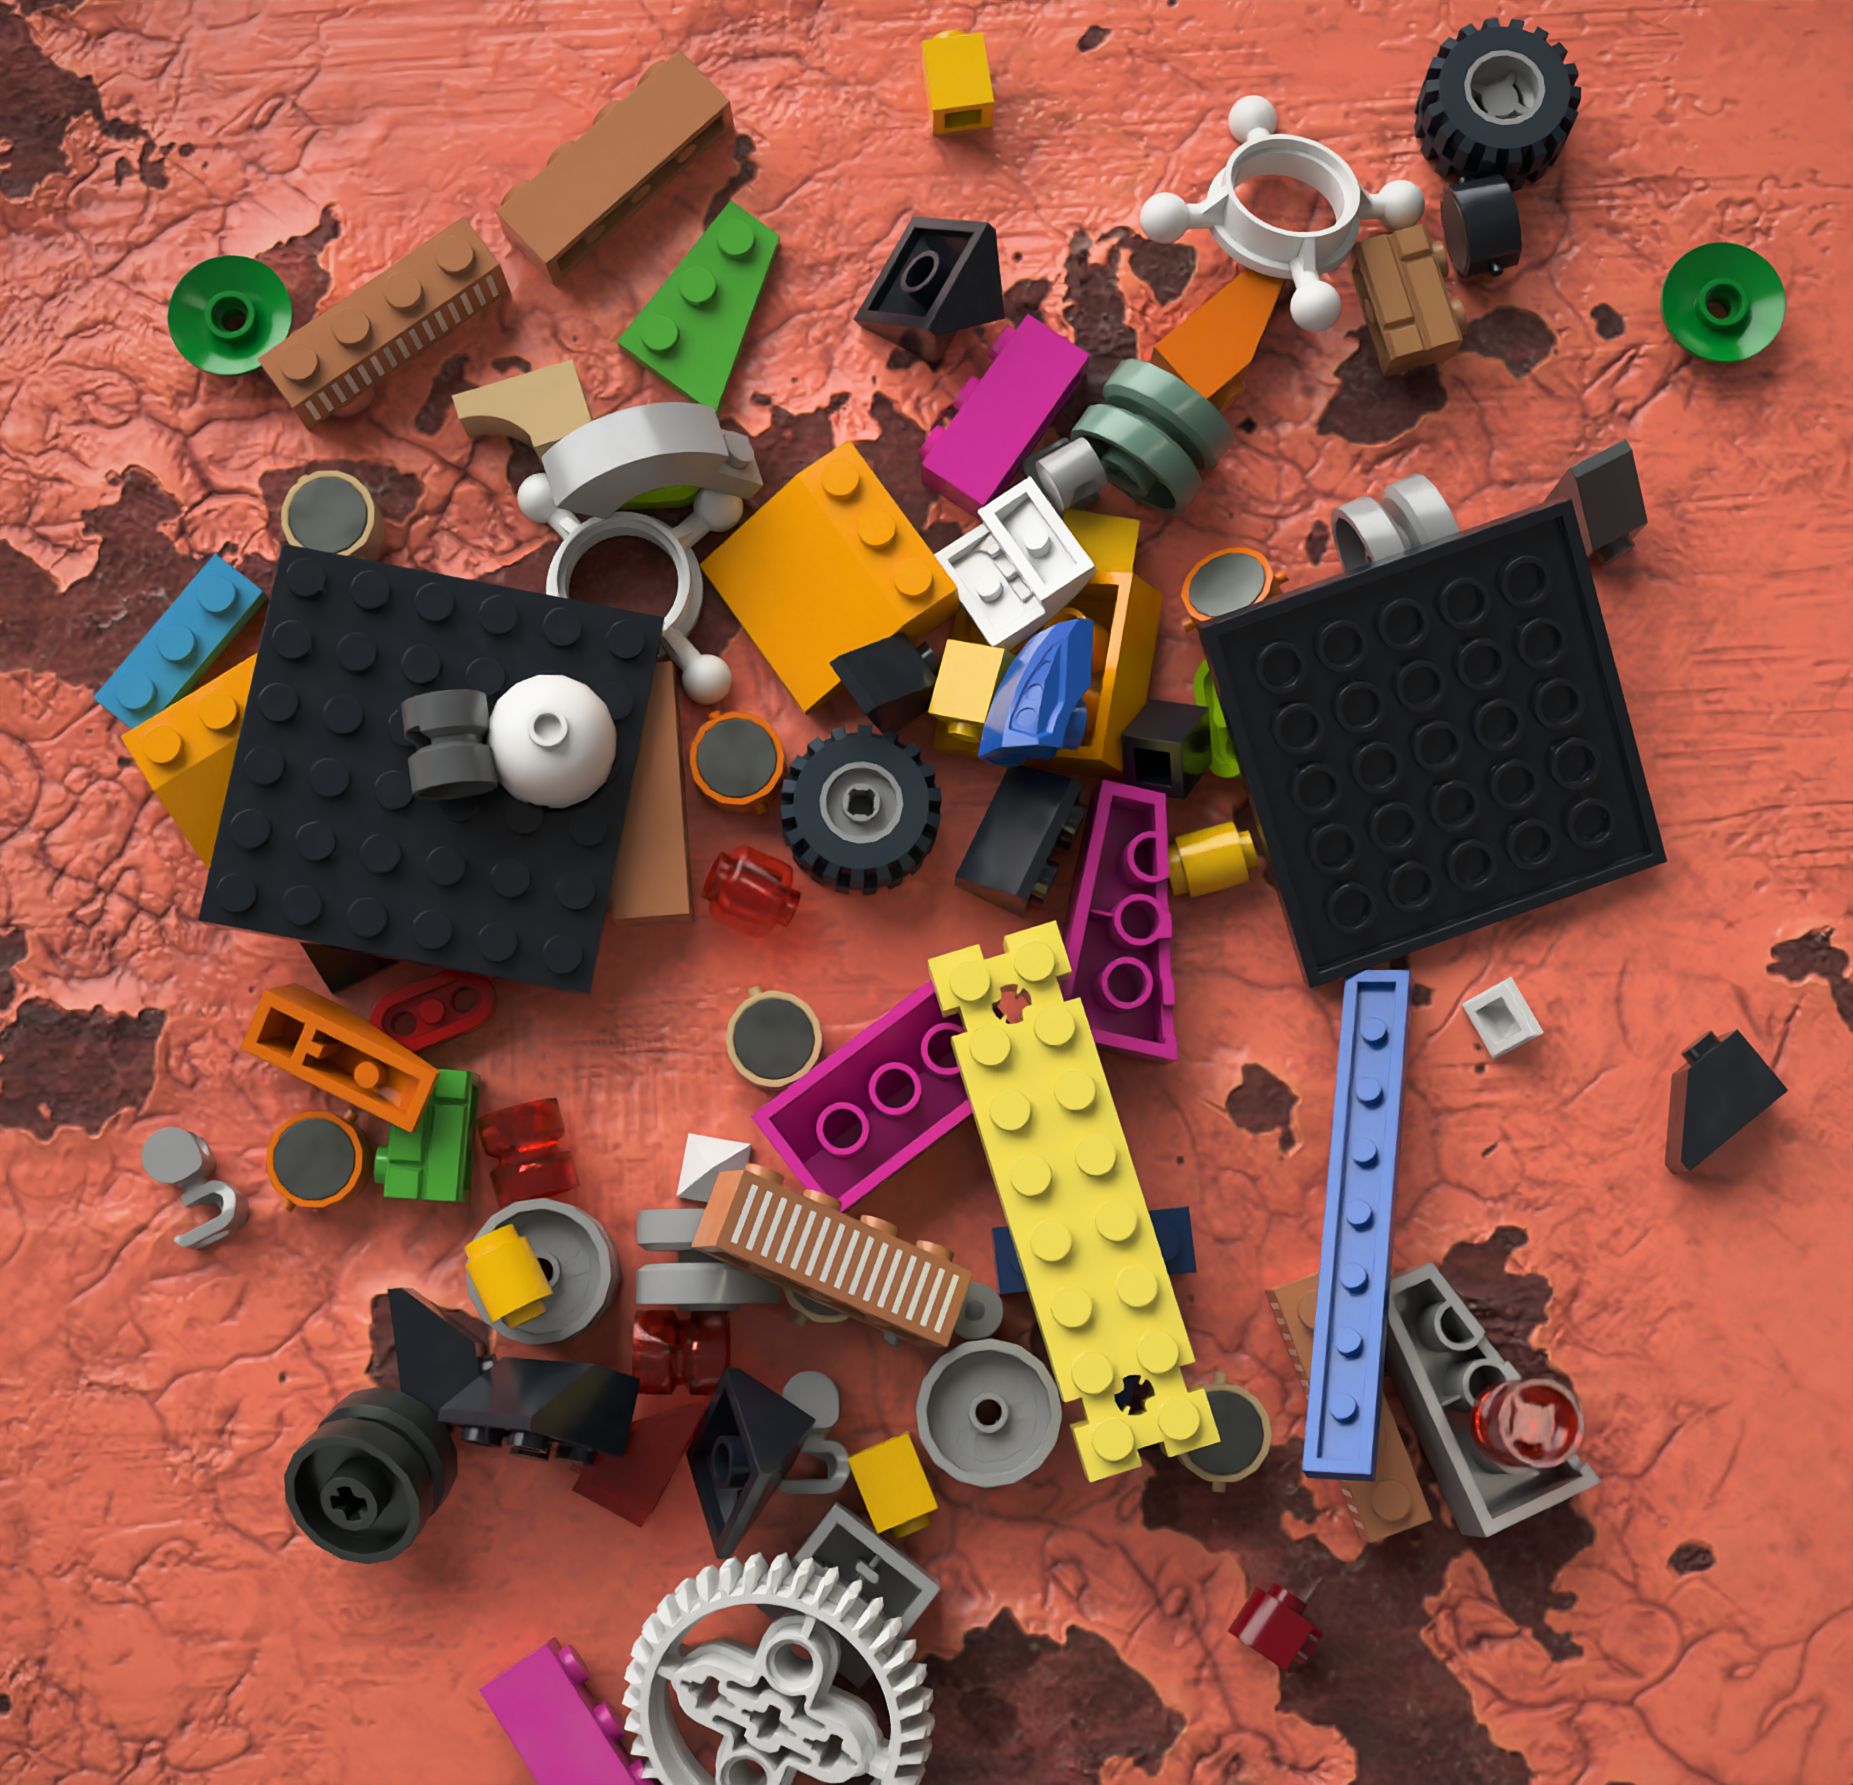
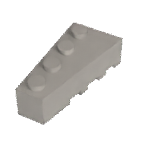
M1427 1263L1412 1266L1391 1275L1384 1364L1461 1534L1489 1537L1602 1483L1590 1465L1583 1463L1564 1439L1566 1434L1552 1416L1545 1414L1522 1385L1524 1380L1511 1363L1504 1361L1484 1336L1486 1331L1434 1264Z

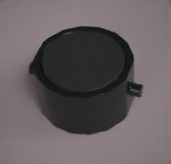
M1494 174L1471 180L1469 176H1463L1458 180L1457 184L1445 186L1440 201L1441 222L1449 257L1460 277L1468 278L1488 272L1493 277H1497L1504 272L1503 269L1517 266L1522 252L1521 228L1515 200L1504 177L1501 174Z

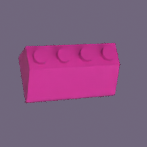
M930 979L751 1115V1118L805 1189L818 1191L839 1200L842 1203L839 1212L845 1214L973 1116L951 1045L952 1036L965 1033L960 1015L957 1013L943 1018L932 980ZM998 1007L992 1008L996 1017L1001 1020L1004 1016Z

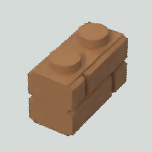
M1420 224L1395 231L1391 235L1384 234L1359 241L1355 244L1347 264L1383 376H1392L1413 370L1418 366L1424 367L1454 357L1463 341L1462 335L1467 334L1468 325L1461 301L1458 298L1450 300L1443 278L1448 277L1449 265L1442 243L1440 241L1431 243L1426 225Z

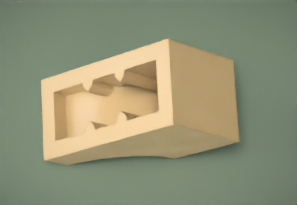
M573 359L452 395L458 418L468 437L496 434L515 438L535 450L541 465H543L541 457L553 445L574 430L593 421Z

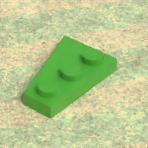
M730 200L617 341L619 350L689 402L714 407L718 419L724 402L723 396L743 350L744 338L752 316L758 309L781 245L780 236Z

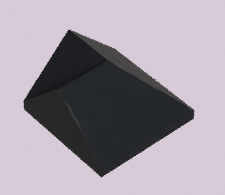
M912 217L853 320L861 327L938 366L958 330L1005 319L996 229L988 222Z
M725 1368L686 1451L687 1460L717 1559H730L796 1461L816 1421L815 1418L739 1368Z

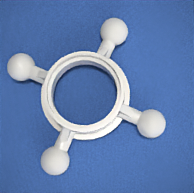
M1257 95L1243 97L1233 105L1228 117L1230 132L1242 145L1233 152L1226 167L1214 178L1207 198L1198 204H1186L1183 199L1173 193L1163 192L1155 194L1145 202L1141 209V228L1149 239L1161 244L1177 241L1187 230L1209 229L1218 245L1230 257L1245 267L1268 276L1293 279L1296 287L1290 303L1293 320L1300 328L1306 331H1325L1333 326L1339 318L1341 299L1335 288L1321 281L1319 276L1337 268L1347 259L1358 236L1359 220L1379 219L1383 225L1393 230L1413 227L1424 213V195L1418 186L1406 180L1392 181L1385 185L1378 194H1368L1358 182L1347 163L1329 148L1307 138L1286 134H1273L1277 126V114L1275 108L1267 99ZM1260 175H1283L1298 179L1314 187L1328 200L1334 210L1337 223L1330 228L1316 232H1292L1276 228L1251 214L1237 198L1235 188L1247 179Z
M537 473L526 478L519 487L517 501L521 512L531 521L549 523L564 540L551 562L547 576L546 594L569 599V583L576 563L589 548L602 540L614 536L630 535L641 537L657 544L671 557L678 572V592L671 610L664 618L665 624L657 660L668 655L683 671V689L693 701L699 704L710 705L724 699L732 685L730 668L717 656L701 655L687 639L698 620L703 602L702 574L691 547L709 531L724 532L732 529L739 522L743 513L742 498L701 488L694 499V512L674 528L656 518L625 511L614 512L608 520L593 517L581 523L571 511L555 507L546 473Z

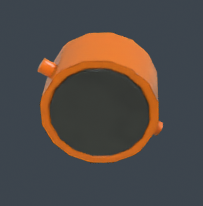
M1235 547L1211 553L1198 562L1185 578L1181 598L1191 617L1181 621L1187 633L1197 628V623L1283 594L1279 585L1289 581L1284 570L1274 574L1265 556L1255 550L1246 547Z
M719 710L712 712L708 715L710 721L700 728L691 743L689 764L698 790L709 804L725 813L745 815L756 811L758 816L768 813L770 810L767 805L776 799L783 787L784 779H786L787 762L779 735L767 721L752 713L732 711L721 715Z
M350 1109L347 1110L344 1116L327 1111H305L288 1118L274 1132L267 1148L266 1170L274 1189L285 1197L281 1204L283 1208L289 1212H292L296 1205L313 1209H334L351 1202L365 1189L373 1169V1151L365 1132L354 1124L359 1117L357 1113Z

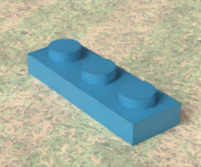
M215 553L93 699L131 729H134L183 699L267 600L268 596Z

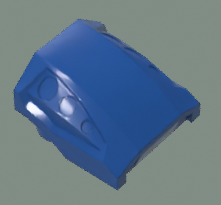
M1078 618L1057 623L1031 637L1010 664L994 695L983 728L978 753L979 759L991 766L1016 768L1019 767V764L1024 763L1025 759L1051 760L1059 749L1075 750L1080 746L1087 721L1086 705L1081 697L1091 686L1094 620Z

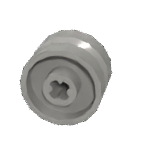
M1417 473L1387 485L1382 493L1381 504L1373 498L1362 496L1336 507L1331 514L1332 534L1344 572L1460 532L1448 505L1437 488L1424 475Z
M546 1198L518 1201L492 1215L473 1241L501 1227L513 1224L519 1238L527 1237L537 1260L549 1261L552 1264L553 1276L548 1283L554 1294L542 1301L547 1313L510 1330L506 1320L492 1324L466 1269L469 1297L482 1320L505 1338L530 1345L570 1341L597 1326L613 1305L621 1278L618 1250L605 1226L582 1208Z
M705 1209L637 1211V1245L646 1251L678 1252V1263L646 1264L636 1271V1304H678V1311L739 1310V1304H781V1286L691 1248Z
M993 1338L961 1342L940 1355L922 1379L915 1408L919 1437L933 1462L957 1481L984 1488L1014 1484L1037 1470L1056 1445L1062 1420L1058 1387L1043 1362L1020 1345ZM982 1400H995L1001 1407V1416L994 1418L992 1425L982 1424L979 1422V1418L976 1417V1407Z

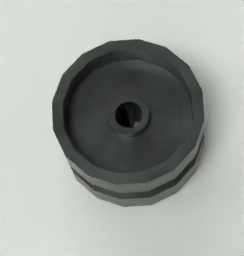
M378 1387L352 1392L332 1408L320 1422L318 1429L296 1450L284 1474L285 1500L296 1524L317 1546L340 1559L364 1564L394 1559L411 1546L425 1527L428 1518L438 1510L447 1498L457 1478V1450L444 1423L437 1421L438 1417L427 1405L404 1392Z

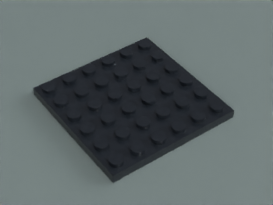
M1564 496L1555 498L1196 624L1304 983L1310 989L1667 862L1571 498Z
M282 543L198 921L215 927L590 997L665 624L664 617ZM537 675H564L587 685L607 705L616 727V756L606 782L588 799L568 807L549 808L548 805H535L531 802H523L514 798L499 781L497 788L479 795L446 800H421L414 798L412 795L408 758L417 752V747L408 744L405 740L401 703L411 697L430 692L461 689L478 690L486 693L490 718L497 701L516 683ZM486 736L482 738L483 744H486Z

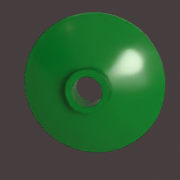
M1715 242L1690 250L1673 265L1662 285L1660 310L1668 333L1683 350L1707 362L1731 364L1754 357L1773 341L1784 321L1786 297L1777 272L1760 254L1742 245ZM1715 302L1722 305L1726 311V318L1718 319L1711 315L1707 310V304Z
M223 255L199 263L181 278L169 301L167 322L176 348L189 363L212 375L237 377L263 368L257 358L290 336L293 325V306L287 288L271 268L249 257ZM235 315L246 317L245 325L238 331L229 332L226 330L227 321Z

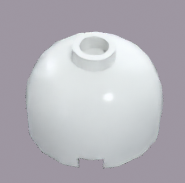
M537 675L516 683L497 701L489 718L486 745L492 749L497 780L514 798L526 803L531 802L535 805H548L549 808H565L588 799L606 782L616 756L617 733L607 705L587 685L564 675Z

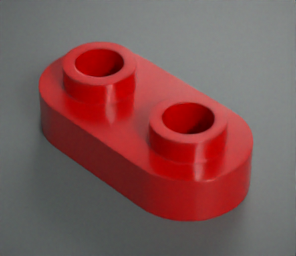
M445 970L390 992L380 998L371 1011L369 1023L417 1055L485 1026L495 1013L497 993L494 985L487 977ZM463 990H473L476 995L475 1006L470 1011L459 1012L455 1007L457 994ZM403 1014H413L416 1019L415 1030L408 1036H399L395 1029L397 1019Z

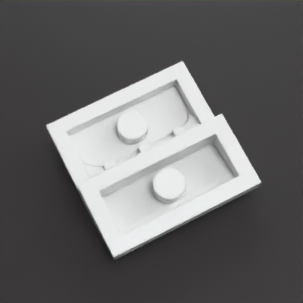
M1031 476L979 509L978 513L983 523L934 554L958 587L960 604L989 646L1002 648L1007 651L1019 645L1053 618L1085 587L1097 572L1095 565Z

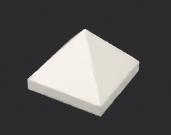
M1512 977L1461 1004L1493 1060L1544 1033Z
M688 1133L676 1197L708 1202L719 1172L745 1169L746 1164L749 1163L752 1144Z

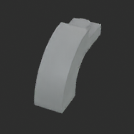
M653 403L605 415L563 437L541 457L555 507L606 520L619 507L632 498L661 487L675 485L697 486L750 500L764 485L748 436L721 429L714 407L695 403Z

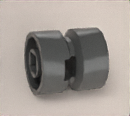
M467 689L444 690L417 695L401 703L405 740L408 744L417 747V752L408 758L412 795L414 798L421 800L464 798L483 794L498 787L492 749L482 742V738L487 735L489 730L486 693Z

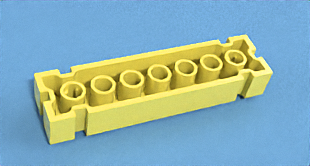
M1055 920L1006 935L1003 941L1005 954L984 960L980 946L977 944L928 959V971L943 1018L959 1013L965 1033L952 1036L951 1045L1061 1399L1066 1403L1079 1398L1085 1420L1070 1424V1428L1085 1476L1089 1482H1093L1141 1467L1142 1463L1137 1449L1159 1443L1162 1453L1169 1458L1220 1442L1221 1440L1205 1389L1198 1385L1186 1388L1180 1366L1196 1361L1081 998L1078 997L1064 1002L1058 982L1069 979L1072 970ZM1012 991L1016 992L1015 1000L1020 995L1025 998L1028 1006L1022 1009L1020 1015L1021 1022L1015 1024L1005 1023L1007 1019L1006 1014H1004L1001 1020L996 1017L992 1008L1000 1005L1001 993ZM1128 1375H1136L1135 1382L1142 1385L1146 1381L1149 1387V1394L1144 1395L1140 1399L1142 1408L1134 1412H1129L1130 1407L1125 1403H1122L1118 1408L1114 1394L1124 1390L1123 1378Z

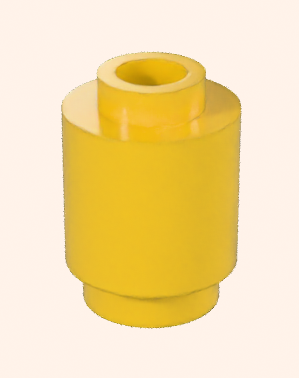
M1233 821L1174 837L1175 843L1168 845V881L1173 896L1189 893L1190 898L1249 883L1248 869L1258 867L1257 856L1249 830L1237 833Z
M513 1224L494 1230L464 1247L470 1260L465 1267L492 1324L506 1320L510 1330L547 1313L542 1301L554 1293L527 1237L519 1238Z

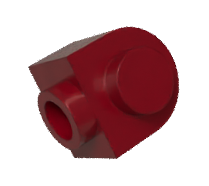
M1273 1583L1268 1593L1256 1586L1228 1629V1632L1285 1671H1287L1293 1660L1302 1666L1316 1648L1323 1634L1315 1625L1301 1616L1308 1605L1276 1583Z

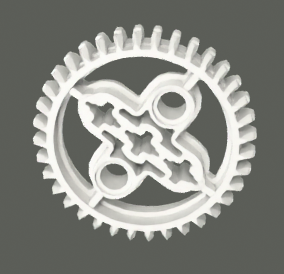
M761 1552L751 1555L745 1563V1567L734 1556L727 1559L719 1570L713 1564L703 1568L696 1579L693 1577L686 1578L675 1589V1593L667 1594L657 1606V1613H652L642 1626L643 1631L641 1633L643 1635H640L632 1647L630 1655L634 1659L626 1668V1675L624 1677L630 1683V1686L624 1692L622 1704L632 1709L626 1717L624 1729L639 1734L632 1743L631 1755L649 1758L645 1763V1770L641 1779L659 1778L661 1785H791L797 1770L820 1781L831 1784L845 1782L852 1777L867 1773L875 1777L869 1785H919L926 1770L924 1762L927 1761L932 1751V1740L927 1736H930L935 1726V1715L926 1711L933 1701V1689L920 1686L927 1675V1664L908 1662L917 1650L916 1639L897 1640L896 1636L902 1627L901 1617L884 1621L879 1616L884 1606L883 1597L872 1599L869 1604L859 1598L863 1588L862 1580L854 1581L849 1585L848 1589L837 1584L839 1579L838 1566L830 1568L824 1577L815 1575L813 1557L804 1559L797 1570L792 1569L787 1552L777 1555L770 1568ZM742 1604H772L796 1610L791 1613H785L772 1622L762 1637L758 1650L727 1637L702 1642L694 1648L681 1643L696 1624L719 1609ZM839 1633L864 1657L881 1685L890 1715V1740L884 1738L882 1730L878 1727L876 1714L868 1703L858 1696L832 1685L839 1668L842 1653ZM790 1644L801 1645L807 1649L812 1656V1660L798 1657L790 1648ZM669 1680H671L672 1687L677 1692L679 1704L686 1715L696 1722L724 1735L717 1752L715 1779L696 1760L680 1734L671 1706ZM835 1735H838L840 1738L843 1739V1741L837 1739ZM745 1759L757 1762L766 1773L756 1772L749 1767Z

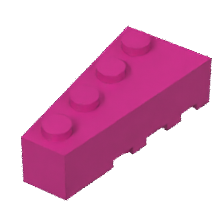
M1102 780L1091 791L1061 936L1072 972L1069 979L1058 982L1064 1002L1078 997L1081 998L1098 1051L1166 1065L1178 1061L1177 1037H1174L1173 1017L1175 988L1174 978H1172L1170 951L1172 920L1171 913H1169L1167 885L1169 857L1166 794Z

